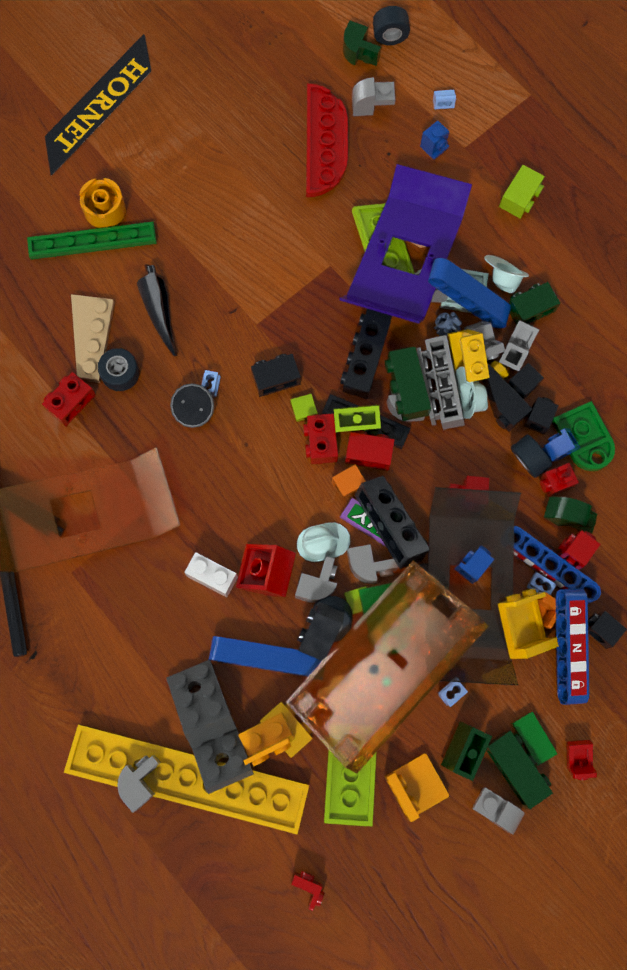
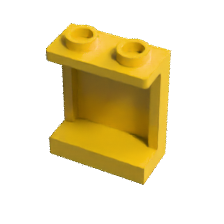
M470 329L447 333L454 374H456V370L459 367L464 366L468 382L490 378L483 333Z
M536 589L522 591V596L520 594L506 596V601L497 603L510 659H528L559 647L557 637L546 638L537 600L546 597L545 592H536Z

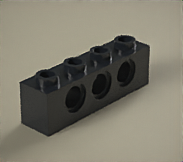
M367 309L366 314H361L358 324L362 326L360 333H355L352 343L356 347L354 353L349 352L346 364L350 366L348 372L343 371L340 384H343L344 393L368 399L391 324V315ZM373 330V331H375L377 334L374 335V336H371V335L367 334V331ZM366 349L371 354L363 355L360 351ZM362 369L365 373L363 375H358L354 372V370Z
M381 476L361 483L355 493V497L398 567L402 569L422 561L430 551L427 541L419 533L414 521L407 514L404 505L399 501L393 492L392 486L386 481L385 477Z

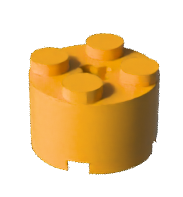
M103 178L104 180H89L83 185L79 194L80 205L85 218L91 225L97 228L117 225L126 213L125 202L119 186L108 178Z

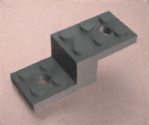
M207 660L167 677L166 679L184 734L193 750L207 793L210 794L253 775L250 763L245 765L243 761L248 757L238 736L239 732L225 701L211 661ZM194 686H201L198 692H190ZM223 757L229 758L225 765H217L219 759Z

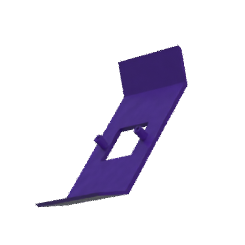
M397 164L389 197L347 295L340 297L339 300L418 324L425 319L436 290L428 282L434 260L436 258L448 259L464 216L472 184ZM393 237L430 247L419 276L382 265Z

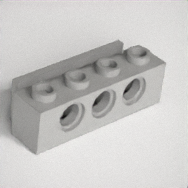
M447 335L426 339L427 351H421V347L416 349L431 405L429 414L431 424L436 425V420L441 419L443 430L464 426ZM427 358L431 359L433 369L431 371L428 369ZM431 378L435 379L437 390L435 392L432 389ZM436 398L440 402L441 411L439 413L436 410Z

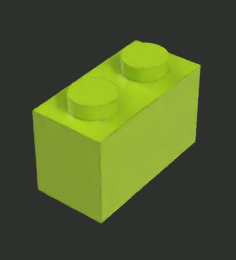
M522 165L503 195L499 207L521 219L524 212L529 213L534 204V201H532L534 196L539 197L544 188L542 181L545 176Z
M379 405L334 409L336 432L381 428Z

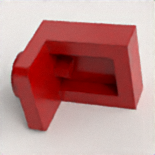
M591 740L567 741V769L574 779L587 780L597 777V771L593 767V743Z
M301 871L300 874L295 872L291 885L312 894L308 909L313 911L315 905L320 907L325 892L321 891L322 884L315 881V876L308 872Z

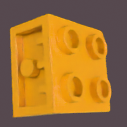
M283 712L238 734L248 755V758L243 761L245 765L252 763L253 767L270 758L269 753L273 751L275 755H278L292 747L290 742L295 739Z
M427 754L420 755L384 776L410 822L420 818V813L449 797V793Z

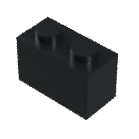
M293 353L289 355L280 354L273 360H261L251 366V374L259 397L301 385V376Z
M318 602L316 608H311L306 618V622H309L307 628L302 627L297 638V641H300L298 651L325 662L343 624L345 612Z

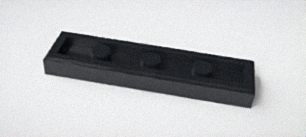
M330 394L322 414H334L335 408L358 407V405ZM380 415L381 428L360 430L372 436H377L378 434L387 435L390 439H395V447L402 449L411 428Z

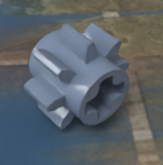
M444 312L436 318L434 329L439 336H444L447 333L460 331L462 322L454 312L450 315Z

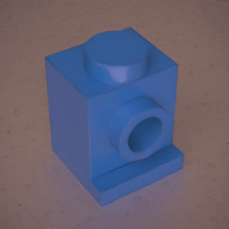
M436 121L423 132L420 147L433 160L449 148L447 144L449 130L439 121Z
M564 428L560 430L562 435L560 433L553 435L548 439L549 443L542 448L552 461H559L581 448L570 429Z
M479 546L475 552L470 550L462 559L464 563L458 564L455 570L473 584L478 581L495 559L490 556L491 553L488 549Z

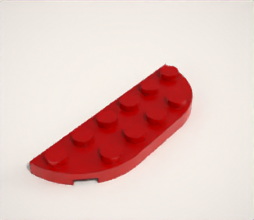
M307 83L306 197H316L335 188L345 175L348 162V117L343 102L331 94V90L320 85Z

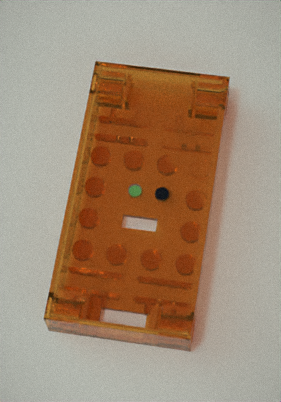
M413 560L288 698L286 703L345 768L358 773L489 626L479 615ZM440 593L458 608L449 619L431 604ZM394 649L409 662L403 670L388 657Z

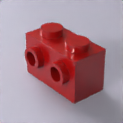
M71 372L69 376L61 379L59 386L53 392H49L45 396L42 405L47 412L67 427L96 394L88 384Z
M334 414L307 416V423H303L304 437L308 436L309 444L305 445L306 458H310L311 464L337 462L338 450Z
M360 430L350 432L345 463L389 471L395 439H390L389 436L384 434H378L377 436L368 435L367 432Z
M581 530L575 535L572 533L562 541L558 547L561 550L558 555L580 570L586 566L601 544L596 541L597 539L593 534Z

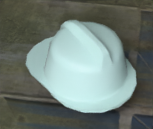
M486 255L484 257L486 262L493 266V282L503 291L514 293L523 277H529L528 273L519 270L502 258L493 255Z
M464 366L459 367L456 370L455 379L462 414L465 419H470L475 412L488 409L487 391L485 386L478 381L468 382Z
M335 522L309 527L302 531L297 540L299 554L305 560L311 562L323 561L326 556L335 558L343 555L350 545V535L347 529Z

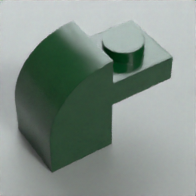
M349 20L344 31V57L353 65H356L359 59L364 63L377 66L380 60L381 47L367 42V26Z
M549 497L544 518L557 526H571L579 532L582 530L592 534L598 514L591 510V505L583 501L568 497Z

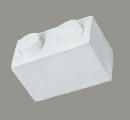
M196 552L184 572L188 578L225 597H228L238 578L237 573Z

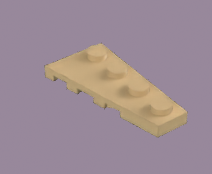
M71 294L77 376L83 381L100 383L98 362L107 349L115 302L113 299Z

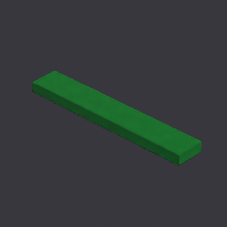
M154 221L27 237L28 253L31 260L157 244Z

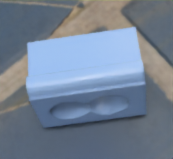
M454 90L434 91V110L455 108L456 95Z
M205 370L201 385L205 388L209 386L208 380L213 379L211 382L212 388L208 389L213 397H217L221 376L218 375V372Z
M535 572L527 588L536 589V592H547L551 595L557 584ZM538 580L540 584H546L547 591L543 589L542 585H537L535 581Z
M455 677L438 692V696L447 706L451 707L468 691ZM457 686L459 689L458 693L453 694L452 699H448L446 696L447 691H452L453 687Z

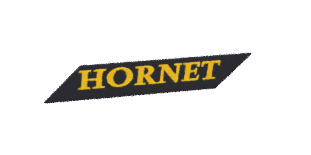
M144 34L45 135L51 176L151 72Z

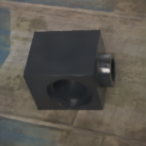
M528 363L510 379L508 384L524 400L540 385L544 377Z
M538 397L532 405V411L528 415L524 426L544 435L550 428L559 405L549 398Z
M606 611L598 614L595 612L588 619V634L606 649L613 647L627 630Z

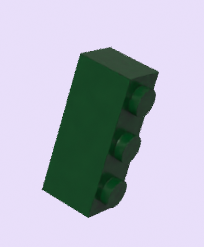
M416 347L390 351L387 360H385V368L387 373H391L392 381H390L392 394L396 393L397 401L395 402L397 414H401L403 421L429 416L431 405Z
M505 731L490 741L486 752L523 807L530 810L553 794L549 788L552 784L544 773H539L535 767L538 764L530 753L526 754L522 748L523 741L516 732Z

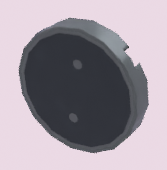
M192 383L183 385L175 391L170 407L172 415L177 422L183 426L194 428L204 425L211 419L215 410V402L207 388Z

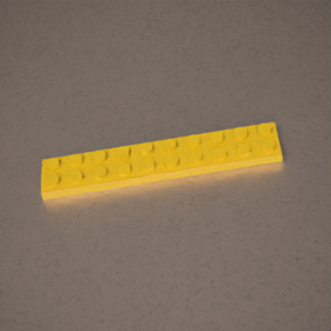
M78 725L64 773L118 787L119 775L126 765H131L136 770L138 768L135 765L144 756L147 755L150 758L155 755L161 763L143 779L154 792V797L298 834L309 789L308 784L253 770V775L208 794L193 754L83 725ZM220 761L217 762L218 766H223L226 764Z

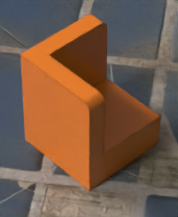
M356 464L332 477L333 486H337L343 497L357 491L361 483L366 482Z
M545 592L546 597L537 600L543 626L546 629H551L556 621V599Z

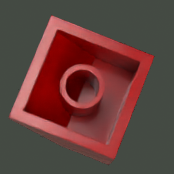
M246 544L235 588L268 596L286 597L296 553L278 545Z

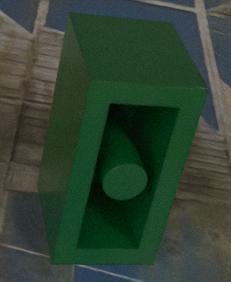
M549 282L542 285L537 283L530 287L529 291L524 293L517 292L510 297V315L516 325L519 320L530 324L556 312L560 301Z
M460 721L441 765L473 781L492 736Z

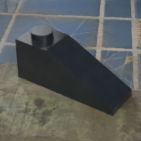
M488 364L490 378L482 379L487 391L489 403L497 424L510 432L530 414L532 408Z

